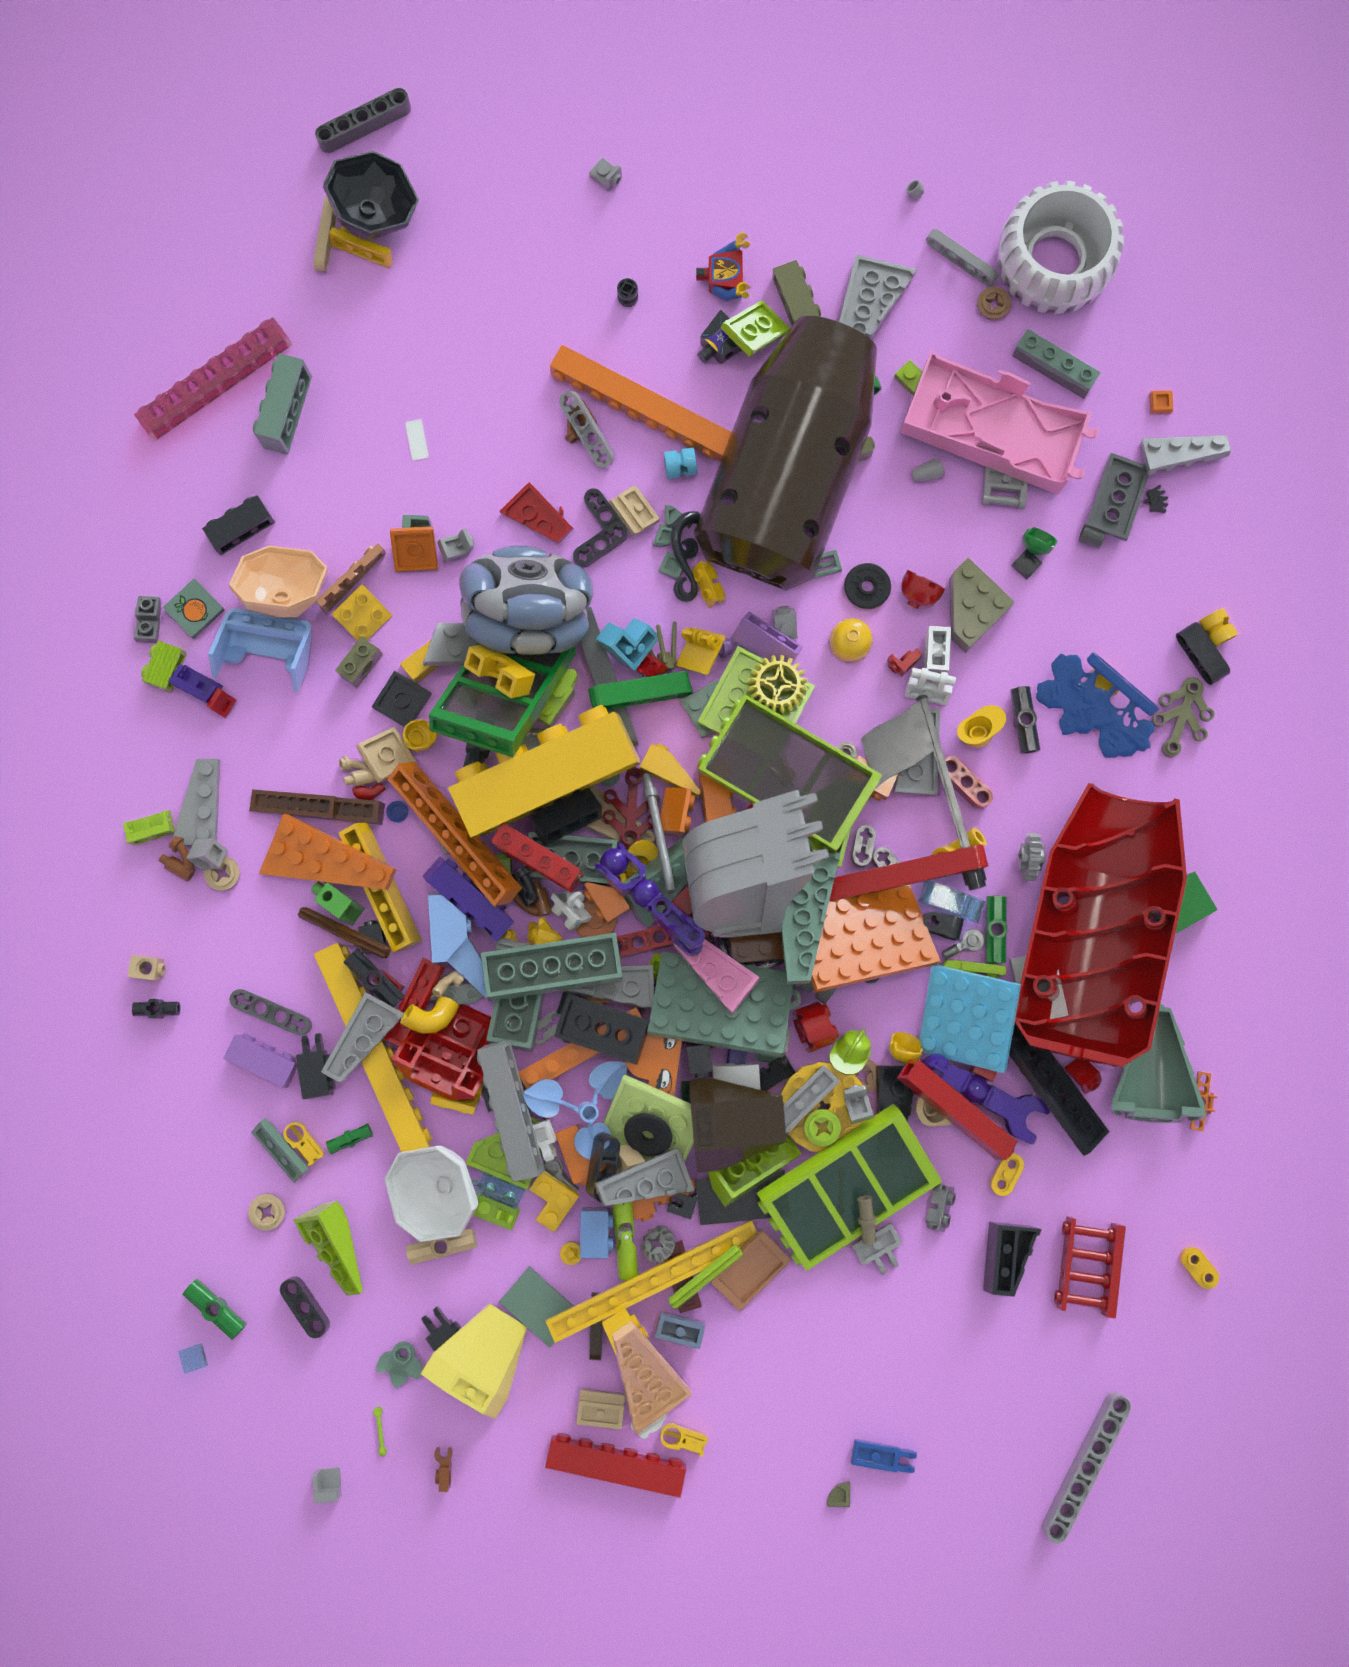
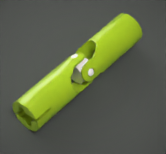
M632 1201L612 1205L614 1232L617 1239L618 1277L621 1280H628L638 1275L636 1246L632 1241L635 1235ZM623 1223H630L631 1228L627 1227L626 1225H620Z

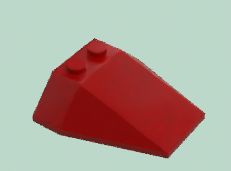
M459 1004L454 1018L446 1028L436 1033L426 1034L413 1031L401 1042L391 1061L414 1084L450 1100L474 1099L484 1076L482 1066L477 1061V1050L488 1045L487 1035L491 1016L464 1004Z

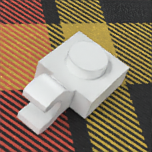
M547 1119L533 1124L538 1147L541 1148L545 1162L553 1160L554 1157L558 1156L557 1150L552 1144L557 1139L551 1122Z

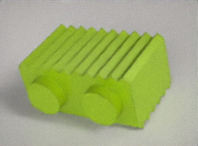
M158 640L156 645H153L150 649L149 656L151 658L148 665L143 667L141 677H143L142 681L144 683L171 693L174 686L168 681L177 667L183 664L187 653L181 648Z

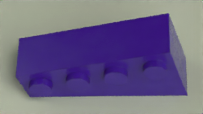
M440 856L423 874V878L448 901L451 900L463 914H468L469 918L481 929L485 928L490 937L497 942L514 923L505 912L507 907L504 904L494 907L465 872L461 874L456 870L458 865L450 858L445 860Z

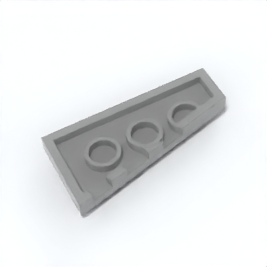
M196 759L173 836V838L175 836L184 838V846H192L194 840L214 838L217 841L220 780L219 759Z

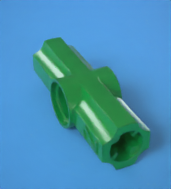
M1004 896L986 897V926L984 928L986 935V963H1006V934L1008 926L1006 924V897ZM993 924H997L1001 928V933L998 936L994 935L991 931Z
M195 1279L184 1290L182 1295L201 1311L204 1319L212 1321L231 1340L247 1325L245 1321L227 1306V1302L223 1298L217 1297L200 1280ZM211 1304H216L218 1306V1315H215L211 1312Z

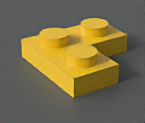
M545 1170L535 1179L529 1189L547 1201L537 1216L536 1221L553 1232L556 1231L580 1195Z

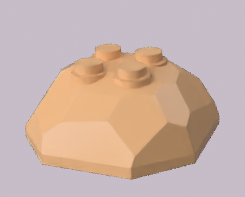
M267 546L241 557L229 586L248 611L275 618H294L314 604L328 569L312 551Z

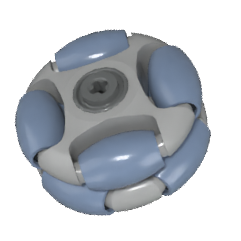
M508 546L494 550L492 554L487 553L467 565L461 573L459 579L462 596L460 600L461 618L466 627V632L474 641L485 648L506 654L516 652L523 655L559 653L577 645L588 631L589 621L586 608L590 605L593 597L592 581L583 568L559 555L550 553L547 556L546 551L531 546Z

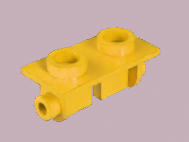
M700 561L692 569V572L702 592V598L706 601L708 608H711L716 602H724L726 594L720 582L714 584L712 582L718 579L713 564H710L709 561Z

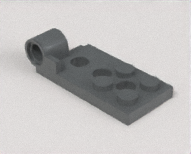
M1114 453L1109 455L1091 510L1081 530L1079 542L1099 549L1106 534L1124 541L1128 540L1149 476L1144 464ZM1119 476L1127 477L1129 483H1122ZM1113 494L1121 495L1123 501H1116ZM1107 512L1115 513L1117 519H1110L1107 516Z

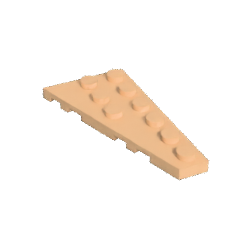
M630 1321L612 1334L632 1426L637 1435L691 1396L692 1392L636 1325Z

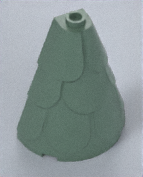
M1160 1004L1151 1050L1124 1066L1123 1074L1112 1099L1111 1111L1113 1114L1121 1116V1113H1125V1118L1160 1123H1180L1187 1117H1189V1121H1197L1206 1117L1205 1105L1194 1078V1071L1184 1049V1040L1171 1008H1166L1163 1004Z

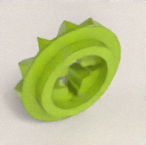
M819 1109L807 1116L804 1130L807 1138L813 1144L828 1146L838 1139L841 1125L838 1117L833 1112ZM829 1119L826 1127L828 1131L831 1133L828 1134L827 1132L825 1133L822 1131L816 1136L819 1128L816 1126L814 1122L816 1121L822 1124L824 1123V1121L826 1122V1120Z

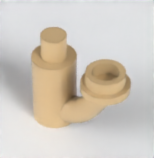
M346 755L339 758L341 771L349 772L351 768L359 769L351 772L350 776L343 777L345 786L352 784L356 787L377 782L365 762L348 759Z

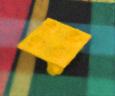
M363 584L331 613L357 641L361 636L368 640L392 616Z
M695 627L693 629H683L681 636L687 642L675 666L708 675L726 636Z

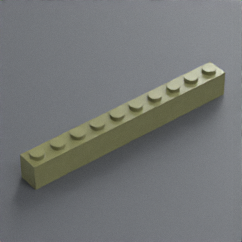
M797 260L773 268L772 279L791 326L802 316L820 317L821 310L818 304H814L812 299L814 297L813 290L810 285L806 284V274L803 266L799 267ZM867 436L858 462L872 457L875 443L871 436Z

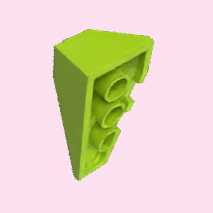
M786 1136L787 1142L723 1170L708 1172L712 1189L725 1207L801 1156L802 1153L789 1136Z

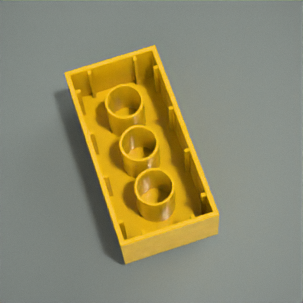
M599 705L578 715L582 726L568 732L566 726H562V724L555 725L537 734L540 746L528 751L526 744L520 745L514 757L495 753L500 764L489 769L485 762L480 764L478 761L455 771L454 773L459 783L448 787L470 838L484 836L499 829L502 823L508 825L534 813L538 809L552 805L559 799L567 798L578 790L594 786L640 765L641 761L620 715L615 711L608 714L606 707Z

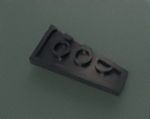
M876 1066L877 1114L894 1104L901 1111L906 1121H908L912 1111L911 1104L915 1092L897 1078L905 1066ZM892 1123L877 1133V1156L897 1157L902 1155L904 1141Z

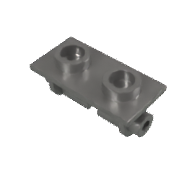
M938 1184L933 1188L930 1203L937 1204L938 1208L929 1207L925 1222L928 1223L927 1228L936 1230V1226H938V1232H945V1228L949 1227L951 1215L948 1214L950 1206L954 1205L956 1198L954 1187L947 1186L945 1190V1185Z

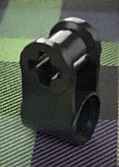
M929 912L922 915L924 926L927 927L929 933L959 941L964 922L963 918L938 912ZM932 918V921L935 922V925L930 926V923L927 922V919Z

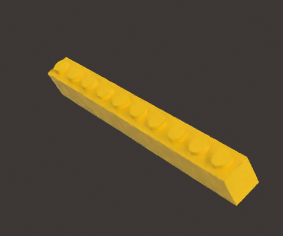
M337 942L314 953V956L343 1022L347 1026L362 997L368 991L364 985H360L358 977L343 963L350 955L348 947ZM383 1038L362 1061V1065L401 1152L432 1146L430 1142L433 1140L428 1128L424 1129L421 1122L424 1119L419 1107L415 1108L412 1102L415 1099L410 1087L406 1088L403 1079H405L404 1074L391 1061L395 1052L391 1046H387Z

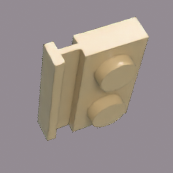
M636 485L622 492L616 498L610 499L609 504L633 537L655 525L660 520Z
M580 1389L576 1424L622 1430L626 1395L623 1393Z

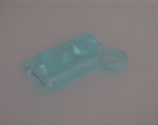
M486 1172L483 1173L480 1180H472L473 1186L480 1188V1190H475L477 1197L483 1195L516 1210L525 1192L524 1188Z

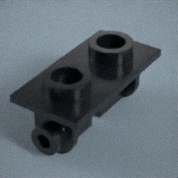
M786 1055L769 1063L768 1069L764 1067L759 1069L760 1090L767 1091L795 1073Z

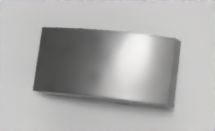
M138 596L135 610L137 622L134 639L136 642L157 643L160 629L161 599L160 597Z

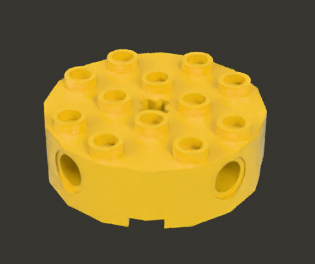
M815 1062L800 1067L793 1075L788 1077L780 1092V1095H783V1104L825 1065L840 1081L821 1100L825 1104L829 1103L827 1110L833 1112L840 1121L841 1131L838 1139L866 1122L862 1121L851 1124L844 1101V1090L853 1085L863 1086L855 1074L849 1075L838 1072L831 1063ZM820 1102L788 1132L795 1143L814 1152H820L828 1147L813 1144L807 1138L804 1130L807 1116L818 1110ZM827 1119L826 1122L824 1121V1123L822 1124L816 1121L814 1122L816 1126L819 1128L816 1136L822 1131L825 1133L827 1132L828 1134L831 1133L828 1131L826 1127L829 1119Z

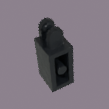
M321 1033L315 1034L317 1049L315 1052L310 1051L308 1036H302L303 1054L296 1055L302 1100L333 1095V1090L336 1089L335 1080L321 1073L330 1056L327 1050H324Z
M438 1306L433 1311L436 1318L442 1324L439 1328L435 1327L427 1315L422 1317L424 1325L431 1333L427 1336L426 1341L434 1352L462 1328L457 1321L453 1322L451 1318L448 1320Z

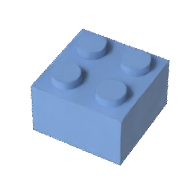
M610 1207L582 1208L580 1213V1258H608L609 1253L613 1252L614 1236H610V1229H613L614 1221L613 1213H610Z

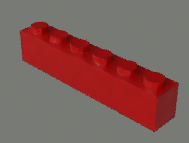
M557 1433V1436L552 1435L545 1468L681 1498L686 1464H683V1461L678 1458L665 1460L655 1453L643 1455L638 1454V1451L632 1448H624V1450L615 1449V1445L610 1443L597 1445L587 1438L575 1440L570 1439L571 1436L564 1433Z

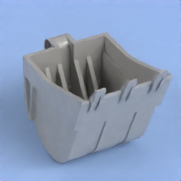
M799 790L762 800L753 803V808L703 823L692 829L685 836L682 846L693 920L698 927L712 932L713 936L739 937L782 931L785 911L790 902L814 875L813 865L828 858L826 849L810 852L808 837L821 831L823 826L821 821L805 824L802 809L817 802L815 793L800 796Z

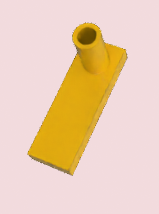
M343 226L340 229L331 228L329 236L332 247L387 268L392 264L390 248L369 240L360 239Z

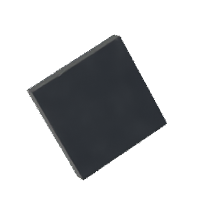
M394 670L371 707L405 727L410 721L417 719L432 693Z

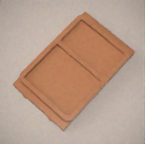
M763 1230L755 1233L740 1247L743 1252L741 1258L711 1281L716 1289L739 1311L792 1261Z

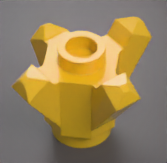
M545 917L539 918L538 923L533 921L527 925V930H529L527 939L529 942L526 944L536 945L562 941V935L558 934L551 927Z

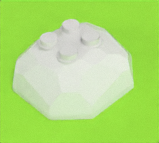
M433 1146L398 1153L385 1177L396 1224L420 1242L460 1236L478 1207L477 1196L464 1160L443 1146Z

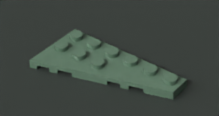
M828 853L827 859L813 865L814 875L790 902L785 911L781 935L787 985L808 984L811 981L840 853Z

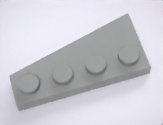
M1227 435L1142 438L1140 443L1148 475L1155 474L1157 470L1164 469V471L1173 470L1174 466H1191L1194 462L1200 460L1208 462L1229 457L1231 452Z
M930 708L939 738L940 709ZM933 752L916 765L898 773L892 793L936 796L938 768Z
M653 965L621 966L622 982L564 990V992L651 1010L654 999Z
M365 992L321 1073L339 1083H343L401 1020L404 1013Z
M679 1148L669 1150L594 1183L603 1206L695 1191Z

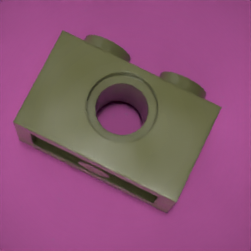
M361 636L335 671L340 677L355 688H358L383 654L379 648Z

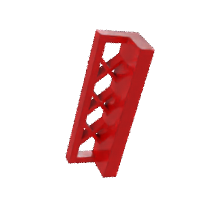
M422 958L398 1010L404 1013L412 1004L425 1010L432 995V989L438 983L445 967ZM400 1020L384 1039L399 1046L413 1030L402 1025Z

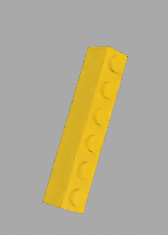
M355 823L338 832L342 842L386 863L369 823ZM394 878L389 889L386 890L363 887L392 952L404 951L422 942Z

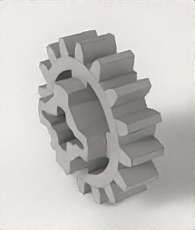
M1027 833L1025 843H1021L1020 850L1018 851V869H1021L1022 878L1026 881H1036L1038 871H1042V866L1045 862L1044 845L1040 842L1041 836L1036 833Z

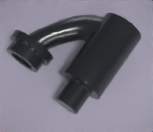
M527 866L512 874L513 878L522 887L518 895L526 908L533 906L539 901L530 877L532 870Z

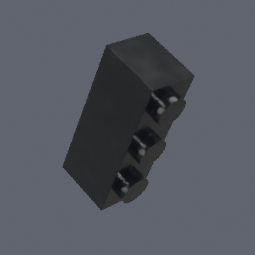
M256 495L245 499L240 506L228 509L220 518L210 520L202 530L214 549L221 556L274 524L275 521L262 500Z
M587 787L574 792L567 798L555 801L544 809L536 810L531 814V828L542 844L546 846L601 819L602 805L590 788Z

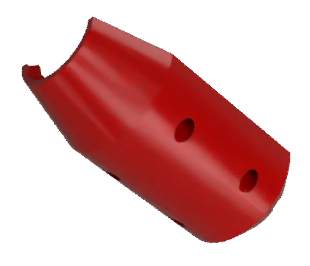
M1092 783L1087 784L1049 852L1021 977V989L1015 1023L1030 1046L1080 1060L1104 1065L1108 1064L1115 1067H1123L1151 1050L1187 881L1180 799L1174 798L1169 802L1142 801L1111 794L1099 789ZM1061 897H1070L1067 904L1058 903ZM1155 915L1162 916L1158 923L1149 921ZM1050 982V989L1047 992L1039 991V986L1042 983ZM1062 984L1069 1016L1050 1019L1052 1002L1058 998L1060 994L1058 985ZM1141 1002L1142 1009L1140 1012L1134 1013L1130 1011V1006L1133 1003Z

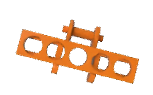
M1197 1071L1198 1088L1204 1086V1091H1199L1201 1097L1205 1100V1112L1208 1111V1114H1211V1111L1216 1112L1213 1109L1214 1098H1218V1096H1214V1093L1209 1095L1212 1073ZM1202 1075H1206L1205 1083L1200 1081ZM1205 1118L1200 1120L1199 1128L1194 1126V1121H1190L1189 1129L1204 1131Z

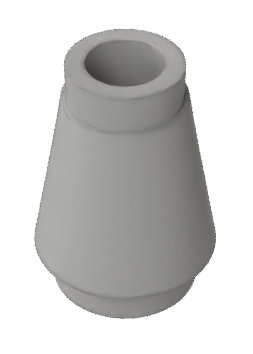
M932 459L912 469L914 482L936 480L944 476L941 460Z

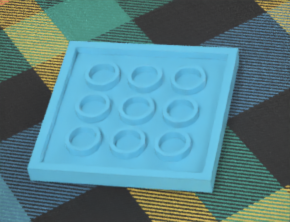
M932 965L919 1039L921 1048H923L922 1053L929 1055L938 1053L949 1060L1005 1073L1021 984L940 965Z

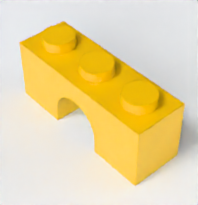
M481 645L470 646L464 663L466 669L478 677L492 676L497 678L495 688L511 699L530 693L535 677L534 673L503 653L492 651Z

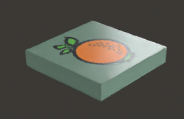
M195 578L163 606V609L193 639L225 611Z

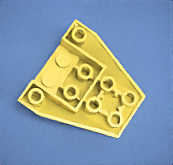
M489 1303L433 1352L420 1374L446 1393L481 1414L496 1419L509 1397L527 1327Z

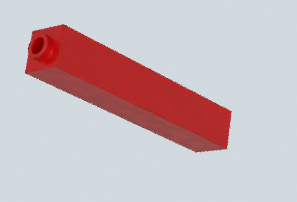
M908 1060L897 1077L902 1083L995 1159L1007 1160L1013 1154L1014 1147L1017 1144L1013 1137L920 1060Z

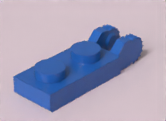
M854 1439L851 1464L896 1473L897 1471L914 1473V1466L898 1462L899 1456L909 1459L917 1458V1452L900 1449L896 1446Z

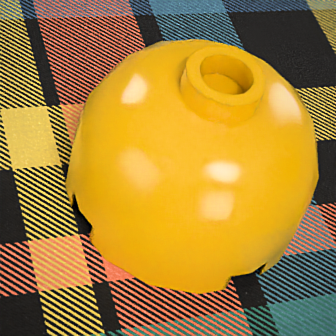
M855 618L844 619L836 624L829 639L830 649L834 656L845 662H858L865 658L870 652L873 643L872 632L868 625L862 620Z

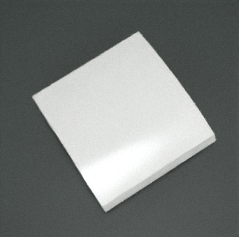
M758 1063L712 1065L714 1079L760 1090Z

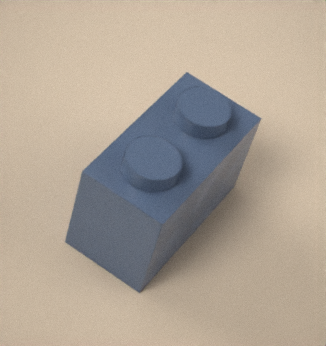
M661 1311L655 1338L700 1349L705 1322Z

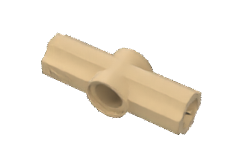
M473 1228L464 1230L460 1236L406 1245V1253L410 1265L477 1248V1240ZM442 1240L447 1244L445 1252L437 1250V1241Z

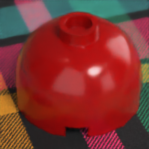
M907 570L901 582V592L908 599L907 604L916 609H919L920 606L931 607L935 605L942 597L945 588L923 576L916 575L917 573Z

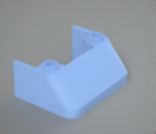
M238 608L229 610L223 618L208 653L212 677H218L224 662L238 663L243 660L246 653L286 660L285 666L286 670L292 675L294 692H298L308 668L312 634L310 623L306 620L290 617L275 618Z

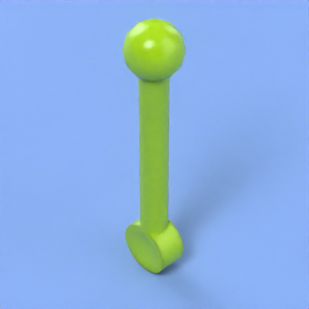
M376 1407L373 1410V1414L377 1419L380 1445L378 1454L385 1456L387 1449L384 1447L381 1423L383 1410L381 1407Z

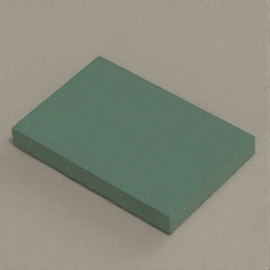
M530 1266L499 1301L500 1304L549 1348L554 1343V1340L545 1320L574 1306Z

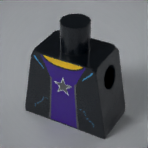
M722 310L717 313L700 337V344L703 349L697 356L705 364L712 357L722 364L742 351L720 328L723 322L730 319Z

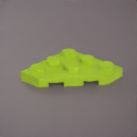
M531 1118L532 1124L541 1122L539 1119ZM499 1132L475 1142L465 1163L527 1190L533 1179L528 1178L512 1182L511 1175L508 1174L506 1168L507 1159L505 1153L501 1150Z

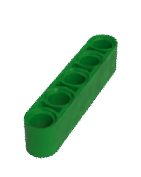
M687 671L601 684L588 689L592 708L603 705L607 710L677 699L693 693Z

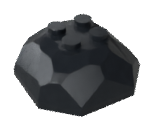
M375 151L334 160L323 183V189L340 224L354 236L363 240L375 239L406 228L419 202L402 164Z

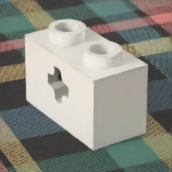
M929 626L925 632L924 668L929 669L928 671L940 674L941 672L947 673L949 671L951 627Z

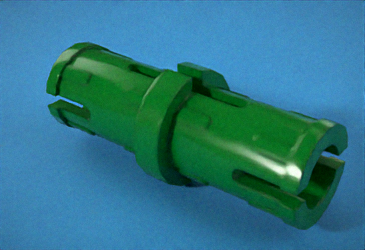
M366 1123L357 1129L344 1131V1134L326 1141V1146L332 1155L344 1148H352L362 1140L373 1137V1132L370 1125Z

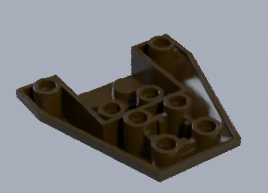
M714 1078L689 1080L697 1172L720 1171L787 1142L783 1095Z

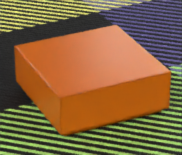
M1172 390L1151 391L1149 393L1150 414H1170L1174 411Z

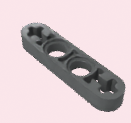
M237 989L230 995V1004L234 1008L293 1034L306 1035L312 1028V1022L307 1016L252 992ZM243 993L244 999L252 1001L250 1007L246 1003L238 1005L236 996H241ZM262 1001L266 1004L267 1008L265 1013L258 1014L255 1011V1005ZM279 1010L285 1011L287 1015L283 1023H278L275 1019V1014ZM291 1019L301 1022L303 1019V1024L306 1025V1028L298 1031L297 1025L290 1024V1028L287 1025L291 1022Z

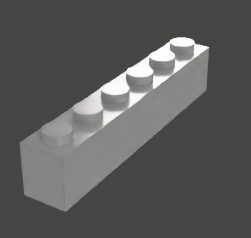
M506 1040L485 1045L477 1050V1061L482 1066L484 1074L483 1083L488 1089L490 1096L489 1105L495 1115V1128L500 1133L501 1150L505 1153L507 1159V1172L511 1175L512 1182L538 1177L545 1169L529 1109L523 1097L524 1091L511 1042Z

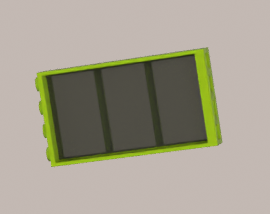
M744 694L742 699L738 698L732 707L734 712L731 717H726L722 722L720 728L723 730L719 736L715 735L709 744L711 749L708 754L704 753L697 763L700 766L698 768L699 773L752 805L753 803L795 790H799L800 796L815 793L817 802L802 809L805 824L821 821L823 829L808 838L829 851L836 853L881 780L882 775Z

